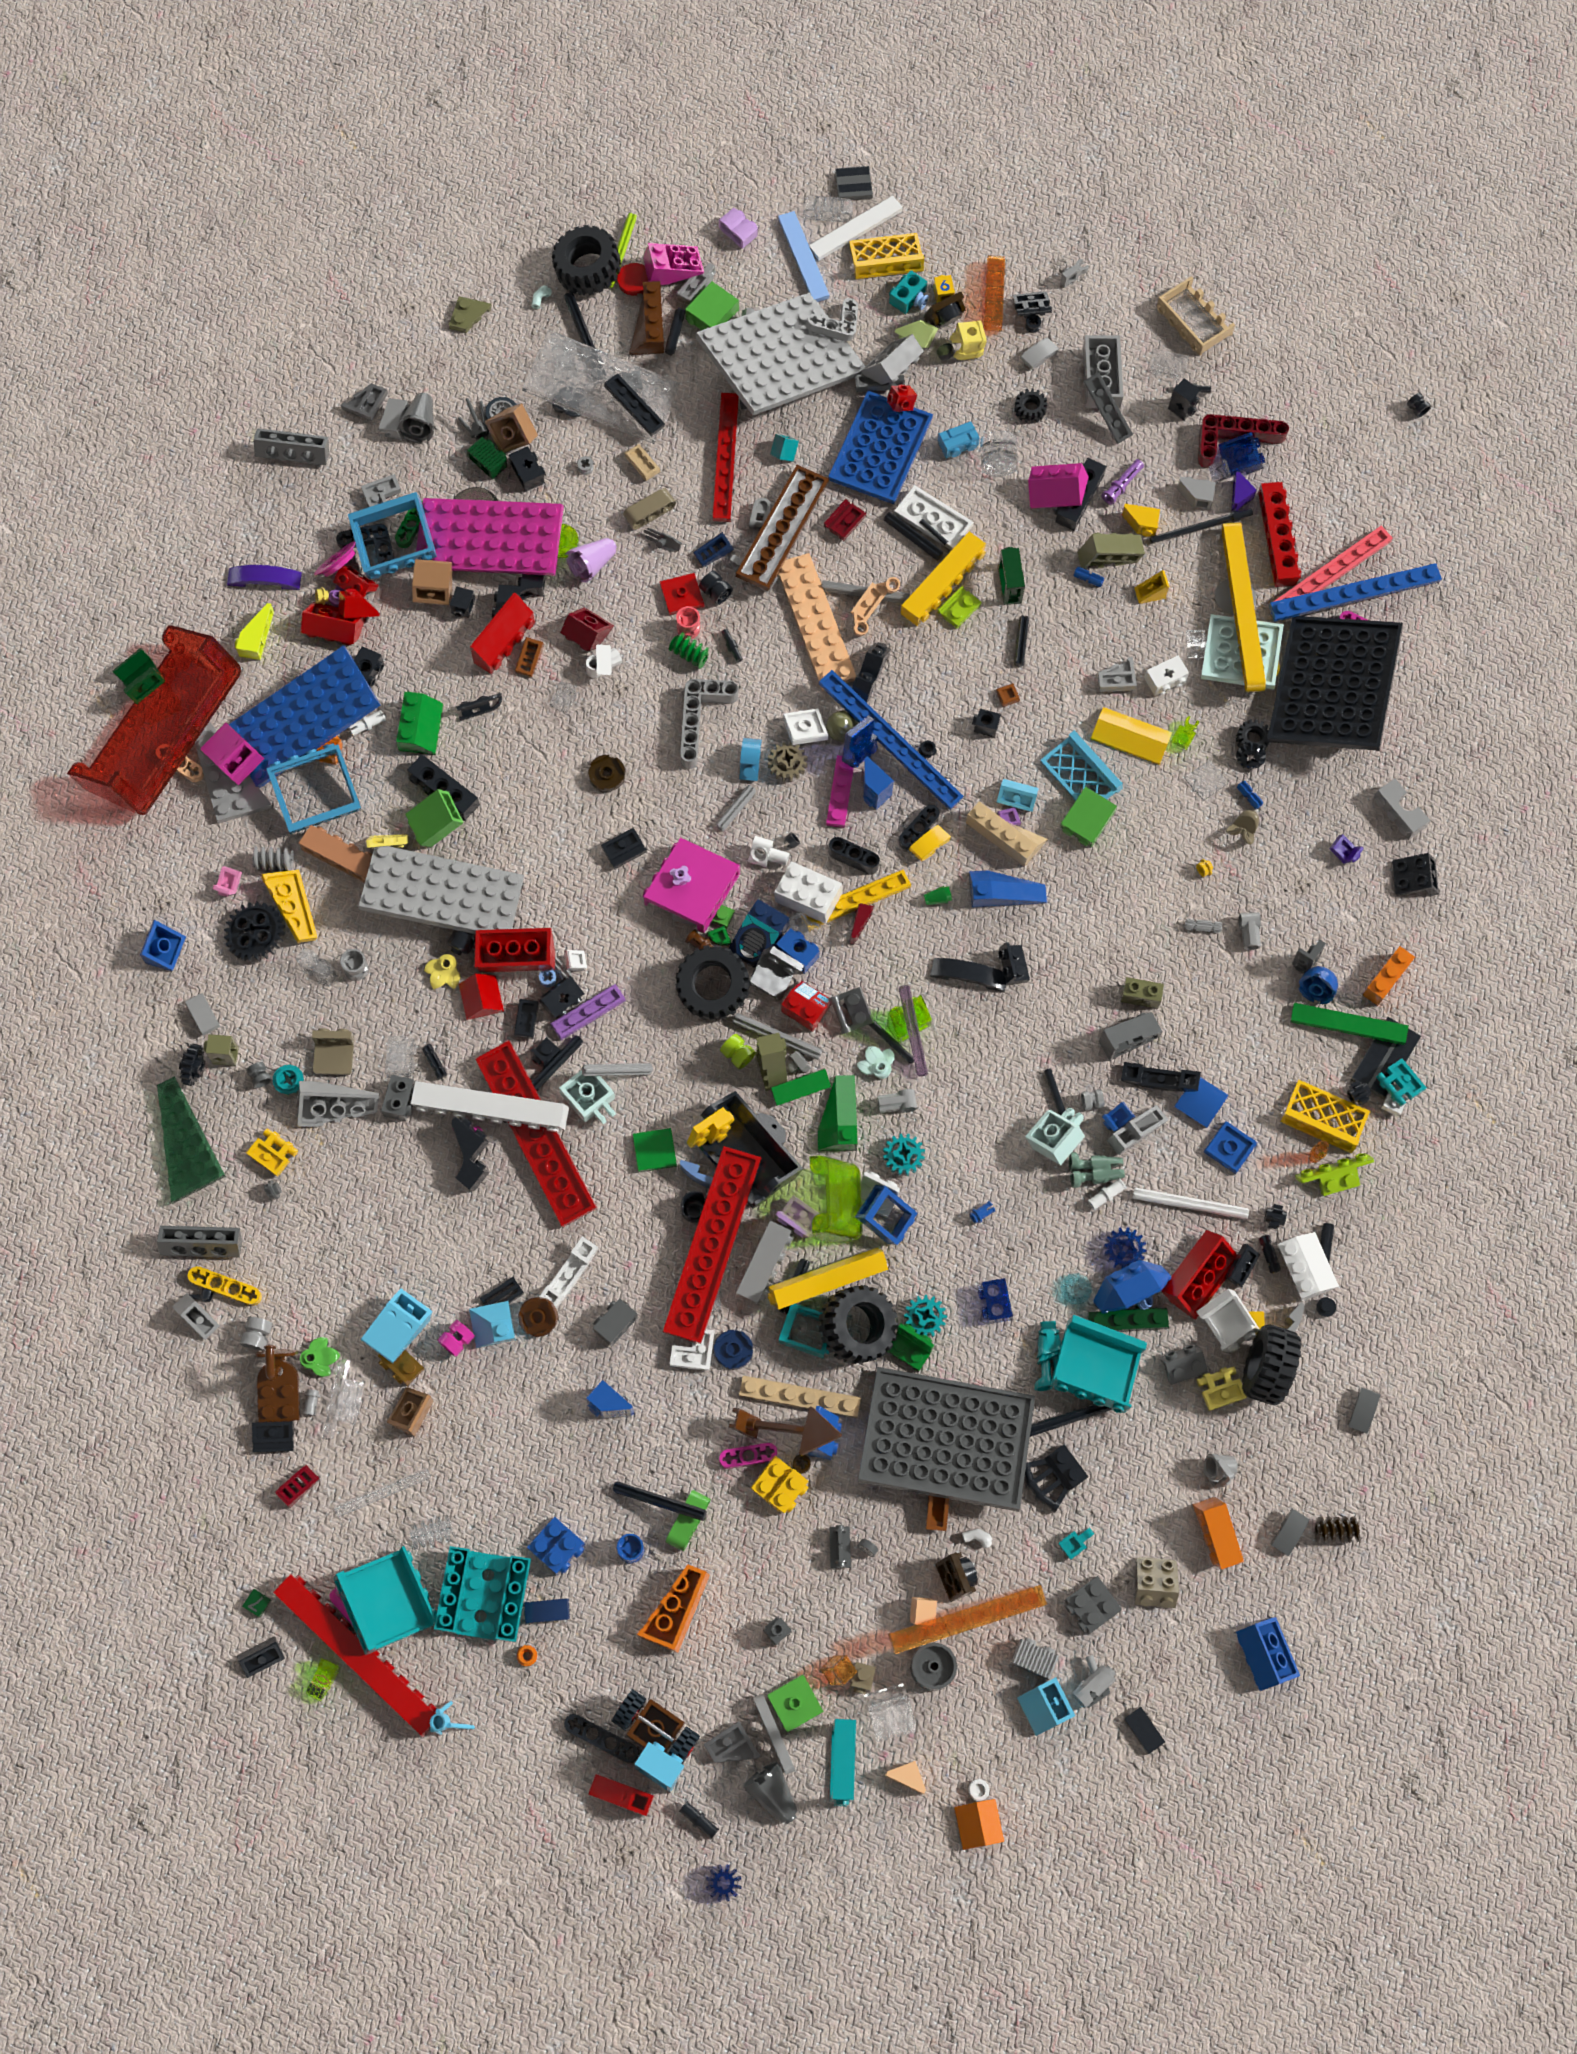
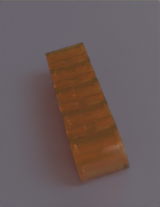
M987 256L984 331H1002L1005 256Z

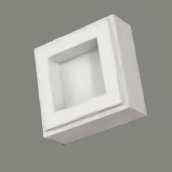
M567 950L564 952L567 970L584 971L587 969L584 951Z

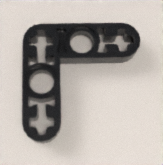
M374 524L360 527L361 533L368 535L363 540L364 545H375L379 564L385 562L384 558H388V561L394 559L387 526L384 524ZM352 529L341 531L337 534L336 541L340 548L353 542ZM382 530V535H379L378 531ZM343 538L347 539L346 543H343ZM382 545L389 547L386 552L379 551V548Z

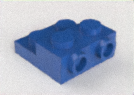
M554 1517L527 1548L558 1576L560 1572L564 1574L571 1566L569 1562L574 1557L577 1559L584 1552L585 1549L583 1547L585 1543Z

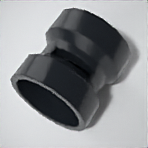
M1420 392L1412 396L1407 402V406L1414 410L1417 418L1424 416L1432 407L1429 402H1425L1424 396Z

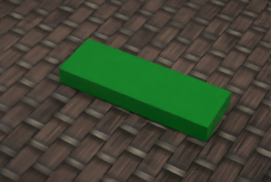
M823 1068L770 1088L775 1104L778 1106L830 1088L831 1084L826 1069Z

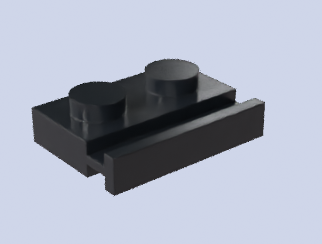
M634 827L601 845L614 870L647 852Z
M294 1421L252 1422V1452L294 1451Z

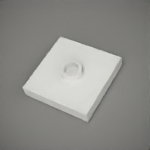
M819 709L783 714V721L792 745L828 740V733Z

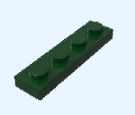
M1167 1308L1108 1311L1104 1314L1100 1311L1087 1313L1089 1321L1116 1331L1169 1328Z

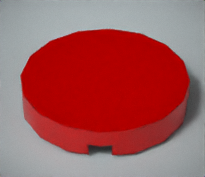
M640 263L624 265L617 275L620 290L631 296L643 294V282H649L645 266Z

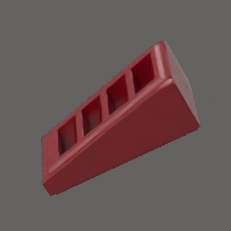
M863 903L858 905L850 936V944L854 945L872 916L873 906Z
M305 1465L274 1493L291 1508L320 1478ZM304 1473L312 1479L310 1482L302 1476ZM298 1479L305 1484L303 1488L297 1483ZM292 1484L299 1490L297 1493L290 1487ZM287 1490L293 1497L289 1499L284 1492Z

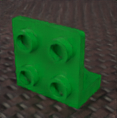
M900 1323L896 1332V1340L891 1341L893 1346L887 1352L919 1372L932 1353L934 1344L928 1336L917 1334L911 1325Z

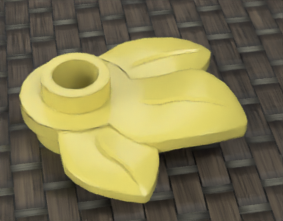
M444 954L439 959L430 960L426 964L424 971L431 974L430 984L433 989L440 988L445 983L453 989L458 986L460 973L456 969L457 961L454 956ZM446 960H449L450 965L448 967L444 966V962Z

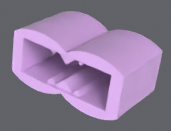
M732 208L719 219L720 230L742 249L758 235L757 225L753 221L746 219L741 210Z

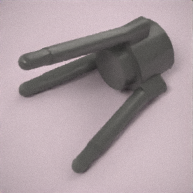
M466 398L467 405L474 419L471 425L472 428L461 417H458V420L470 433L471 438L475 437L477 440L481 437L485 438L488 435L489 429L485 423L486 416L483 401L479 402L482 423L478 421L469 398Z

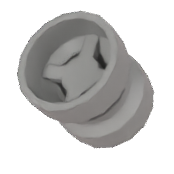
M1101 1089L1094 1090V1092H1081L1084 1111L1091 1110L1094 1107L1098 1109L1104 1108V1096Z

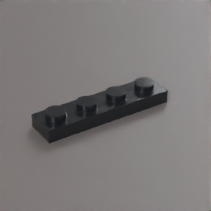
M618 373L604 383V387L651 437L665 427V423Z

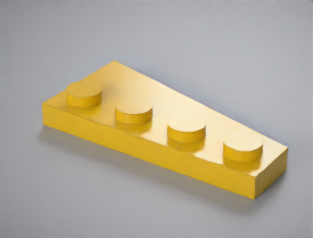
M299 870L262 874L261 879L297 943L316 941L317 934Z

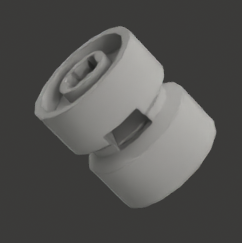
M349 949L342 954L340 963L345 975L350 980L359 981L367 976L369 966L364 954L360 950Z
M248 1316L245 1324L247 1331L242 1334L239 1344L250 1349L265 1351L264 1346L268 1342L266 1336L270 1334L273 1323L265 1319Z

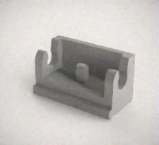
M388 398L379 426L381 432H388L385 433V437L403 440V433L401 430L399 432L398 426L400 419L409 407L407 400Z

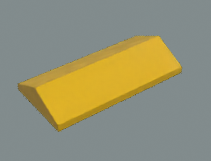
M1103 707L1091 740L1160 765L1172 732Z

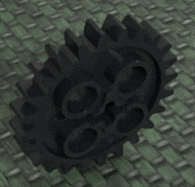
M256 901L254 906L251 902H248L247 908L241 905V911L235 909L236 915H229L232 921L226 922L229 928L224 929L228 934L224 936V939L228 941L226 946L230 948L229 951L238 959L241 957L243 961L248 959L253 963L256 958L257 961L261 962V956L268 959L269 952L274 955L273 949H280L277 943L283 942L280 936L285 935V932L281 930L285 928V925L281 923L284 919L279 916L280 913L277 910H274L271 905L268 906L265 902L261 905ZM265 918V921L260 924V921ZM247 922V925L242 928V925ZM265 936H268L267 939L262 942V939ZM249 940V943L244 946V943Z

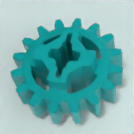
M900 1133L898 1139L892 1136V1142H886L888 1148L883 1150V1153L886 1154L883 1156V1160H888L886 1167L892 1166V1173L897 1170L899 1176H901L902 1172L909 1176L910 1171L915 1174L917 1171L916 1167H922L921 1162L925 1160V1157L922 1155L925 1154V1149H920L923 1143H916V1136L910 1139V1134L903 1137L902 1133ZM896 1145H898V1149H897V1150H894L893 1152H891L892 1149H893ZM902 1148L903 1152H905V1155H907L906 1161L904 1156L901 1155ZM917 1157L916 1161L910 1165L911 1159Z
M927 1295L922 1300L917 1296V1302L911 1300V1307L906 1306L905 1308L909 1312L904 1314V1318L908 1319L905 1324L911 1325L919 1335L924 1334L927 1336V1334H930L933 1338L935 1331L940 1334V1327H945L946 1325L942 1320L947 1319V1315L942 1314L946 1311V1308H940L942 1302H934V1296L929 1300ZM926 1304L925 1307L918 1308V1306ZM933 1308L937 1311L938 1316L934 1315ZM925 1313L929 1314L926 1320L922 1319ZM913 1318L917 1319L918 1326L914 1323ZM929 1325L934 1326V1327H932V1328H930V1329H924L925 1327H927V1326H929Z

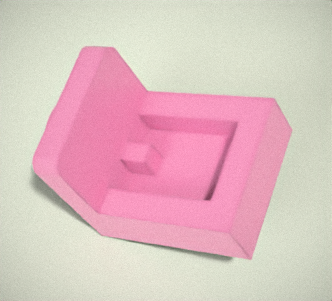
M223 866L217 885H213L212 889L218 891L217 894L226 897L236 894L242 872Z

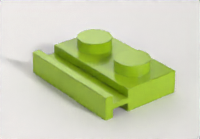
M961 586L938 609L937 613L944 616V619L957 629L981 606V601Z

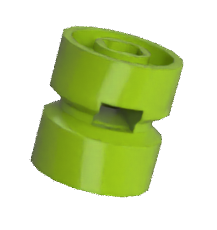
M736 1033L726 1040L720 1048V1052L727 1059L732 1058V1064L738 1070H741L754 1058L756 1051L751 1046L744 1045L745 1041Z

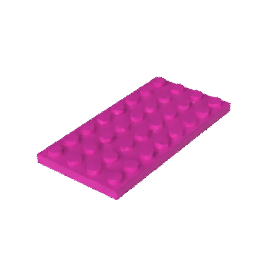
M423 498L422 505L437 557L433 558L432 561L452 562V571L555 576L564 509L563 504ZM421 522L419 524L416 552L428 548Z

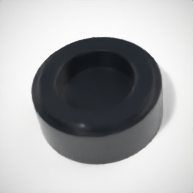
M950 343L943 344L937 349V355L940 360H948L955 354V349Z

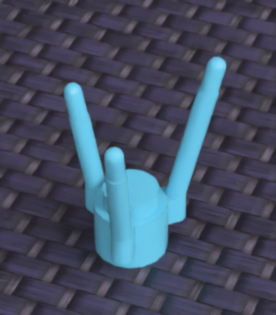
M452 1701L445 1704L442 1708L436 1709V1714L430 1719V1731L438 1735H442V1731L448 1728L475 1729V1726L450 1722L449 1716L443 1714V1712L453 1704Z

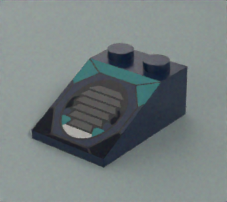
M757 899L728 949L734 954L736 953L742 961L755 968L763 950L772 946L776 947V943L790 926V917Z

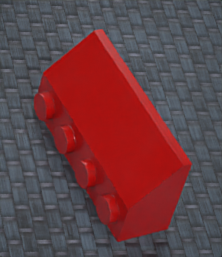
M515 592L470 646L473 663L490 674L494 670L499 669L502 660L511 654L515 644L521 642L524 633L530 630L535 623L533 611Z
M552 928L476 930L475 968L480 973L555 970V947Z
M1206 1230L1173 1273L1171 1280L1161 1290L1162 1293L1172 1304L1196 1320L1199 1316L1196 1311L1209 1303L1226 1280L1225 1276L1237 1256L1236 1252L1222 1235Z

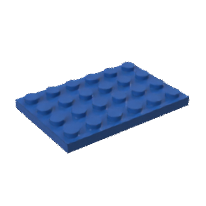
M867 391L828 476L829 481L895 504L931 424L933 414L915 407L913 411L896 412L888 404L887 397Z

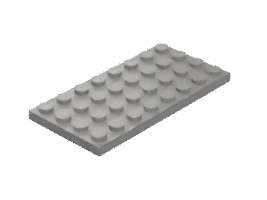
M389 846L374 847L359 903V910L476 934V930L512 929L524 875Z

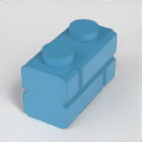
M970 421L938 433L937 441L945 458H954L966 450H975L979 445L980 438Z

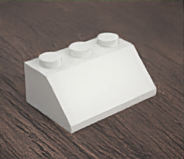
M1315 1232L1296 1236L1278 1244V1248L1302 1302L1339 1287Z

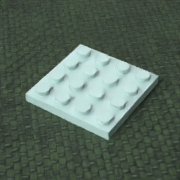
M1211 614L1201 679L1244 685L1234 617ZM1257 621L1266 689L1274 690L1284 624Z

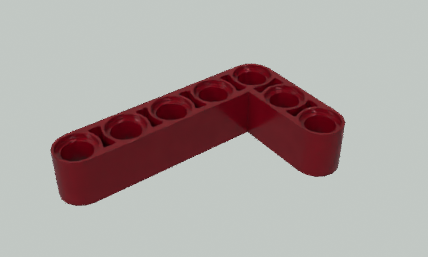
M1215 414L1205 415L1199 432L1198 464L1202 468H1210L1213 465L1217 454L1218 438L1281 444L1287 437L1289 425L1284 421Z

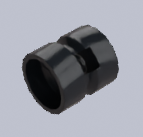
M713 570L703 577L699 583V588L706 595H710L709 598L716 605H720L729 598L733 588L726 581H722L723 578Z

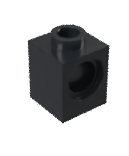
M456 586L450 603L451 613L460 618H469L476 600L474 591Z
M980 708L978 715L974 714L972 725H975L974 732L995 738L1001 714ZM982 721H988L990 724H983Z

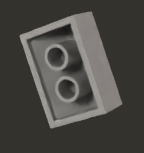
M911 334L891 342L860 372L881 385L888 382L892 384L899 379V374H903L909 369L908 366L910 364L912 365L920 359L919 356L924 351L914 335Z

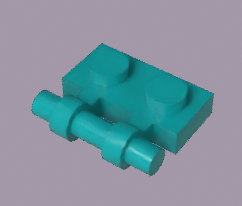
M1400 1059L1386 1069V1072L1389 1074L1387 1078L1382 1072L1376 1076L1380 1082L1379 1085L1388 1091L1391 1095L1390 1098L1393 1102H1397L1400 1107L1407 1103L1402 1096L1406 1095L1409 1100H1412L1427 1088L1403 1059ZM1392 1082H1395L1399 1086V1091H1397L1394 1088V1086L1391 1084Z

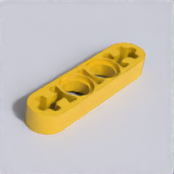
M199 1266L192 1267L188 1271V1279L195 1286L209 1289L211 1292L249 1306L259 1304L262 1299L261 1292L254 1286ZM200 1271L201 1276L207 1278L206 1284L204 1285L205 1281L197 1278L195 1281L193 1274H198ZM213 1278L221 1280L219 1287H211L210 1282ZM236 1284L239 1286L238 1293L234 1295L229 1294V1287ZM243 1291H245L248 1294H252L253 1292H255L257 1298H252L251 1301H249V1297L244 1295Z

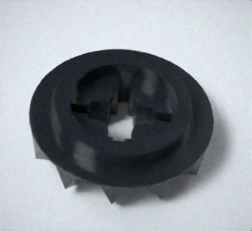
M1245 743L1237 750V762L1243 769H1259L1265 762L1266 752L1257 743ZM1254 753V758H1255V759L1252 758L1251 760L1247 761V760H1248V756H1247V755L1250 756L1251 754Z

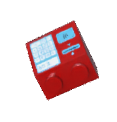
M801 981L790 991L781 1004V1012L813 1032L832 1004L829 1003V997Z

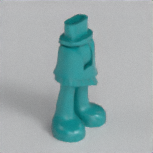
M1056 1321L1040 1322L1041 1330L1038 1331L1037 1364L1041 1365V1378L1034 1384L1035 1391H1048L1053 1388L1050 1385L1052 1380L1050 1361L1053 1360L1055 1369L1062 1342L1059 1330L1056 1329Z

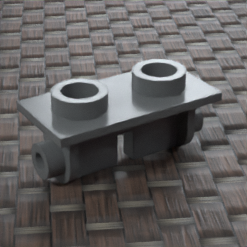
M836 1525V1527H829L830 1568H851L850 1526Z

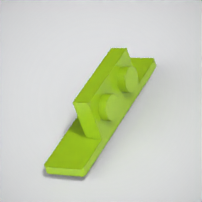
M1360 1153L1351 1159H1339L1334 1164H1322L1319 1168L1313 1170H1302L1299 1174L1295 1175V1178L1301 1183L1318 1179L1321 1194L1327 1196L1360 1186L1357 1167L1374 1163V1158L1366 1153Z

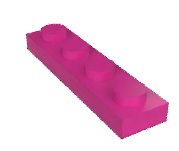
M837 755L826 826L845 828L855 758Z

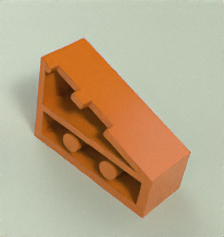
M1212 1497L1192 1504L1201 1526L1205 1543L1211 1552L1209 1556L1212 1564L1222 1570L1244 1562L1226 1503L1216 1497Z

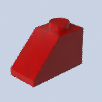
M349 588L345 591H339V613L343 618L380 617L377 609L356 589Z

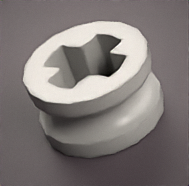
M583 456L577 462L578 470L581 474L588 475L593 472L594 465L590 457ZM586 463L589 464V467H587V466H586L585 468L582 467V464H584V465H585Z

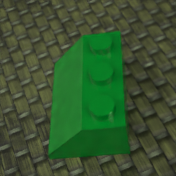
M404 691L396 740L399 751L436 755L444 706L442 702L423 693Z

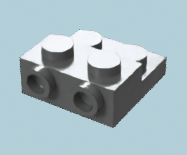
M1098 1576L1064 1600L1067 1611L1070 1615L1074 1614L1079 1620L1077 1622L1078 1626L1084 1633L1087 1631L1088 1634L1122 1611V1608Z

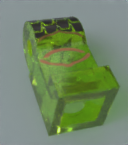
M321 1658L314 1677L307 1688L306 1695L322 1702L341 1667Z

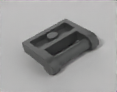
M861 986L828 998L840 1023L841 1034L874 1023ZM844 999L853 1024L848 1025L839 1001Z

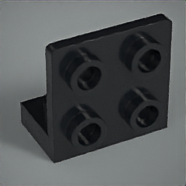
M1429 852L1392 861L1395 894L1397 896L1424 890L1431 896L1439 894L1436 859Z

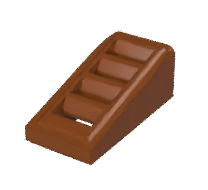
M526 637L515 672L533 677L545 644ZM529 645L536 647L537 651L529 649ZM526 653L535 654V657L528 656ZM524 658H525V659H528V660L533 661V663L530 664V663L524 662L523 660H524ZM521 665L530 667V671L522 669Z

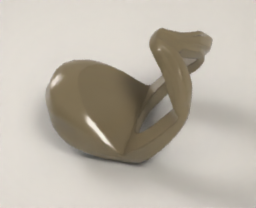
M1252 810L1243 811L1235 822L1227 828L1226 833L1230 835L1241 834L1243 840L1247 844L1252 845L1255 831L1259 825L1258 814Z

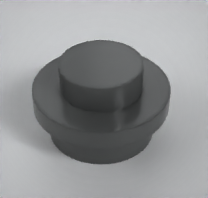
M273 1180L268 1181V1184L264 1186L267 1196L270 1199L280 1198V1193H282L280 1185Z

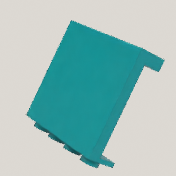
M1073 1315L1067 1321L1050 1385L1056 1387L1058 1391L1072 1393L1079 1399L1091 1400L1095 1405L1112 1408L1116 1413H1125L1132 1407L1129 1401L1141 1353L1146 1350L1147 1342Z
M402 1546L396 1552L348 1572H339L333 1578L365 1655L435 1625L437 1612L428 1601V1591L422 1587L420 1583L421 1575L417 1569H414L412 1564L413 1557L410 1551L406 1550L405 1546Z

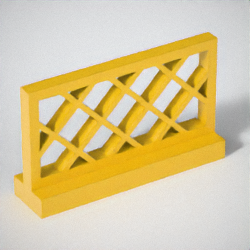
M917 233L849 241L855 279L909 273L910 270L913 272L924 271V255L921 251ZM907 240L915 241L912 245L906 243ZM896 242L897 245L893 247L889 243ZM879 244L880 247L876 249L872 245ZM854 246H862L863 249L859 251ZM901 246L907 248L905 252H902L898 249ZM884 248L890 250L888 254H885L881 251ZM867 250L873 252L871 256H868L864 253ZM911 251L916 253L915 255H908ZM894 253L899 255L898 257H891ZM877 255L882 257L881 259H874ZM860 257L863 258V259H865V261H857V260H858Z
M1298 1079L1280 1122L1352 1154L1359 1143V1138L1370 1111ZM1299 1087L1306 1089L1309 1095L1301 1097L1298 1091ZM1316 1097H1324L1327 1103L1319 1105ZM1312 1099L1315 1107L1307 1109L1304 1101ZM1300 1103L1303 1111L1297 1112L1291 1109L1292 1104ZM1334 1105H1342L1345 1111L1337 1113ZM1330 1107L1333 1115L1325 1117L1322 1109ZM1317 1110L1321 1119H1313L1310 1112ZM1358 1112L1363 1114L1362 1120L1355 1121L1352 1113ZM1348 1115L1351 1123L1343 1125L1340 1117ZM1335 1118L1339 1127H1331L1328 1120ZM1353 1126L1356 1136L1349 1135L1346 1128Z

